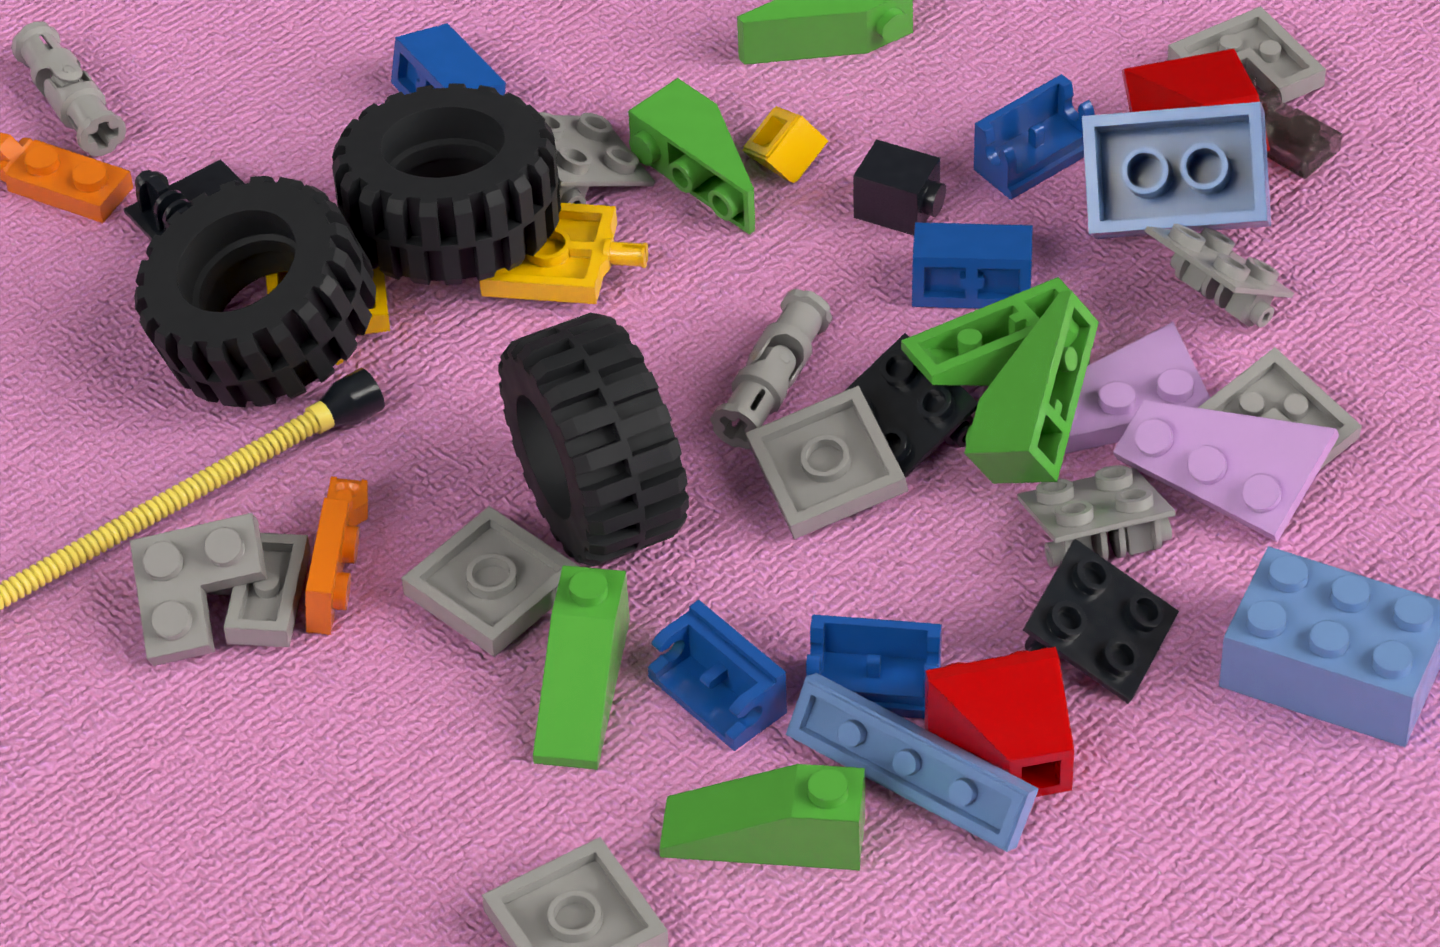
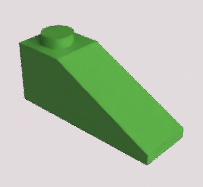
M773 0L737 16L739 59L746 65L869 53L913 33V0Z
M1059 277L901 340V350L932 385L990 386L1060 291L1070 289Z
M1072 290L1060 291L978 401L973 423L966 434L964 454L993 484L1057 482L1099 323Z
M566 565L562 567L550 621L533 750L534 764L598 770L630 623L626 571Z
M795 764L667 796L659 848L660 857L860 871L865 824V768Z

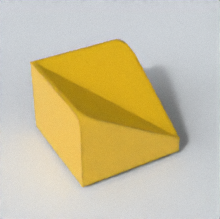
M776 106L749 138L742 151L778 176L795 183L829 140L803 116Z

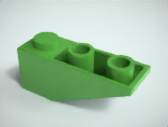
M677 78L628 111L629 145L640 163L657 170L670 179L679 190L684 193H690L709 206L721 219L732 222L749 235L755 231L754 187L716 103Z

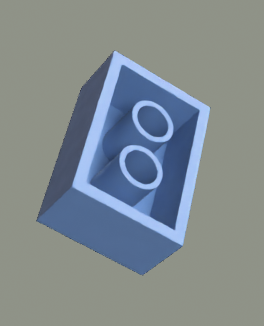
M1260 102L1082 116L1089 234L1095 239L1149 235L1144 232L1147 226L1172 229L1174 224L1183 225L1195 232H1201L1204 227L1213 230L1271 226L1265 111Z
M1268 546L1224 635L1219 687L1406 747L1440 670V600Z

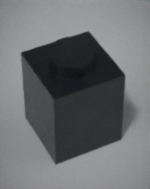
M877 139L853 175L854 218L913 236L915 222L926 223L930 216L936 217L942 209L946 196V185L940 183L939 157Z

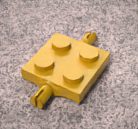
M561 203L559 222L543 247L534 256L526 254L521 265L509 271L502 268L495 272L494 277L480 280L481 296L597 304L603 277L612 265L646 268L648 244L614 242L617 227L616 206Z

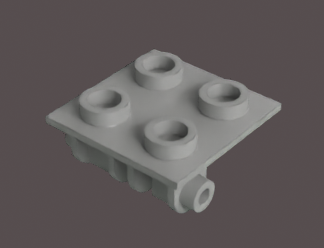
M539 112L545 118V122L551 127L555 137L561 203L586 204L585 196L589 186H654L655 180L639 162L636 154L629 150L612 129L610 122L603 118V116L593 113H583L581 116L552 115Z
M1174 224L1172 229L1147 226L1144 231L1175 252L1170 265L1175 269V276L1179 280L1185 282L1196 291L1201 292L1207 299L1214 298L1217 306L1225 308V311L1239 319L1246 326L1257 325L1260 328L1264 327L1269 323L1274 314V308L1270 306L1274 296L1292 298L1294 295L1293 291L1276 281L1280 275L1276 269L1256 258L1248 257L1245 260L1232 251L1235 246L1234 241L1216 230L1204 227L1202 232L1198 233L1183 225Z
M1108 466L1098 470L1093 477L1076 481L1058 479L1057 482H1042L1036 486V490L1017 494L1019 502L1053 540L1052 542L1045 543L1044 546L1046 559L1050 567L1059 566L1074 539H1077L1108 561L1107 531L1112 550L1117 558L1125 557L1127 552L1129 555L1161 549L1163 541L1172 539V529L1168 517L1176 516L1175 509L1133 467Z

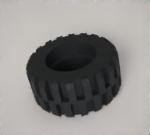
M449 83L448 88L433 89V85L417 87L416 92L406 95L399 92L388 96L385 103L379 106L373 103L364 109L358 118L359 120L352 119L334 147L332 170L337 206L370 260L372 268L376 269L379 267V270L385 276L397 280L405 276L409 277L415 284L430 285L431 281H445V285L462 284V279L477 277L478 281L494 277L497 270L505 268L509 271L521 265L526 254L534 256L549 239L559 222L561 202L553 131L545 122V118L530 104L526 105L520 97L509 92L505 95H500L492 87L480 85L478 89L466 88L465 84Z
M269 176L250 177V183L241 184L239 181L233 180L221 184L220 191L209 196L204 192L190 200L193 206L182 214L176 211L165 222L166 231L161 236L155 234L148 245L146 254L149 259L141 260L136 278L138 287H136L134 294L135 310L140 315L139 322L177 380L185 388L192 389L197 397L208 402L218 403L220 400L223 406L244 408L247 401H252L255 406L262 407L276 404V398L284 395L293 399L306 393L305 386L317 379L322 383L334 374L335 369L333 366L340 359L347 361L356 350L358 343L355 338L357 335L365 334L372 317L369 309H373L376 300V285L373 282L374 271L370 260L337 205L331 202L324 192L314 186H304L302 181L280 177L278 182H275ZM288 271L279 285L259 301L244 308L223 312L228 303L252 282L270 274Z
M590 312L511 341L500 356L501 361L498 365V373L501 377L499 389L500 396L504 401L505 409L503 411L506 424L510 428L516 456L519 457L524 470V478L529 489L534 494L536 505L542 517L546 518L550 531L556 541L562 543L565 553L569 557L574 558L578 563L596 566L674 537L687 519L686 511L689 508V496L685 491V487L688 484L686 470L682 467L680 445L670 423L672 419L666 404H663L658 392L659 386L653 373L648 371L644 363V356L638 346L633 345L630 341L629 333L623 326L617 325L616 320L612 317Z

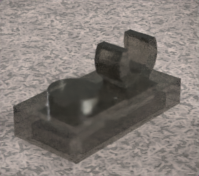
M1250 75L1249 77L1256 88L1257 77ZM1256 88L1260 103L1265 111V128L1270 151L1267 152L1268 159L1306 179L1340 151L1341 132L1298 108L1294 109L1283 103L1280 90L1274 88L1267 94Z

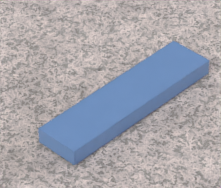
M818 673L806 676L785 734L845 767L865 768L866 778L1006 852L1017 848L1039 788Z

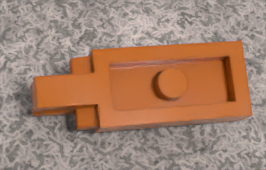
M0 132V180L6 183L9 192L104 223L134 188L129 170L38 140L33 141L31 138H22L17 142L10 134Z
M331 476L327 498L324 497L305 590L307 633L331 635L335 611L347 610L351 574L344 573L343 568L344 563H356L360 529L356 525L368 519V480L339 479L337 476Z

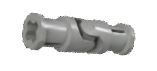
M44 21L33 22L24 26L12 41L11 49L17 61L31 69L32 82L43 96L46 97L61 122L66 127L76 131L77 143L83 151L88 152L91 156H103L111 153L125 138V122L120 116L107 109L105 95L86 71H82L76 56L70 50L61 47L59 34L54 27L49 26ZM42 36L47 44H44L39 37Z
M799 289L787 292L781 302L782 313L777 322L767 325L750 353L746 366L740 369L733 380V393L727 403L717 406L710 420L713 425V431L722 441L730 446L750 449L746 432L761 427L769 414L778 411L787 396L788 388L794 384L812 354L811 343L815 336L825 332L831 323L832 315L829 304L816 293ZM740 419L736 427H733L732 421Z

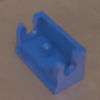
M448 23L395 37L391 83L404 95L416 92L417 87L433 85V89L448 88L449 83L465 84L466 88L478 89L480 85L492 87L500 95H505L506 82Z
M1061 74L975 123L974 171L1012 200L1084 158L1082 116L1095 115L1091 101L1087 100L1081 103L1077 112L1072 103L1074 96L1072 82Z
M915 222L912 262V307L980 309L1030 289L1033 225Z
M700 600L691 604L688 612L662 629L653 639L651 644L660 652L669 649L673 643L674 645L668 652L661 654L648 666L649 679L733 751H736L787 713L786 672Z
M812 614L810 626L811 649L810 654H807L806 676L818 673L901 717L925 719V670L941 667L942 624Z

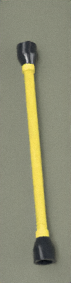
M358 368L333 382L318 402L307 407L303 415L290 420V423H284V426H279L277 430L274 429L271 433L265 434L264 437H259L257 441L254 440L251 444L245 445L244 448L238 449V452H232L231 455L225 456V459L218 460V463L215 462L211 466H207L205 470H200L198 474H193L192 477L186 478L185 481H180L178 485H173L171 489H166L165 493L161 492L158 496L152 497L151 500H146L145 504H139L138 508L134 507L131 511L125 512V515L118 516V519H112L111 523L107 522L104 526L98 527L97 530L91 531V535L86 534L84 538H78L77 542H71L70 546L66 545L63 549L57 550L56 553H51L50 557H44L43 561H37L36 565H30L29 569H23L22 573L17 572L15 577L10 576L8 581L3 580L0 584V610H3L4 606H10L11 602H17L18 598H24L25 594L29 595L32 591L38 590L39 587H44L46 583H51L52 578L54 580L58 579L59 575H65L66 571H72L73 567H79L80 563L85 564L87 560H92L94 556H99L100 552L104 553L107 551V548H113L114 544H120L121 541L127 540L128 537H133L134 533H140L141 529L145 530L148 526L154 525V522L161 521V518L168 517V514L172 515L175 511L181 510V507H186L188 503L191 504L195 500L200 499L201 495L206 496L208 492H213L215 488H220L221 484L225 485L228 481L234 480V477L241 476V473L245 474L247 470H252L254 466H259L261 463L266 462L267 459H272L274 455H279L280 451L284 452L287 448L293 447V444L296 445L300 441H304L306 437H311L313 433L322 434L333 427L358 424L382 411L385 407V402L377 382L367 370Z

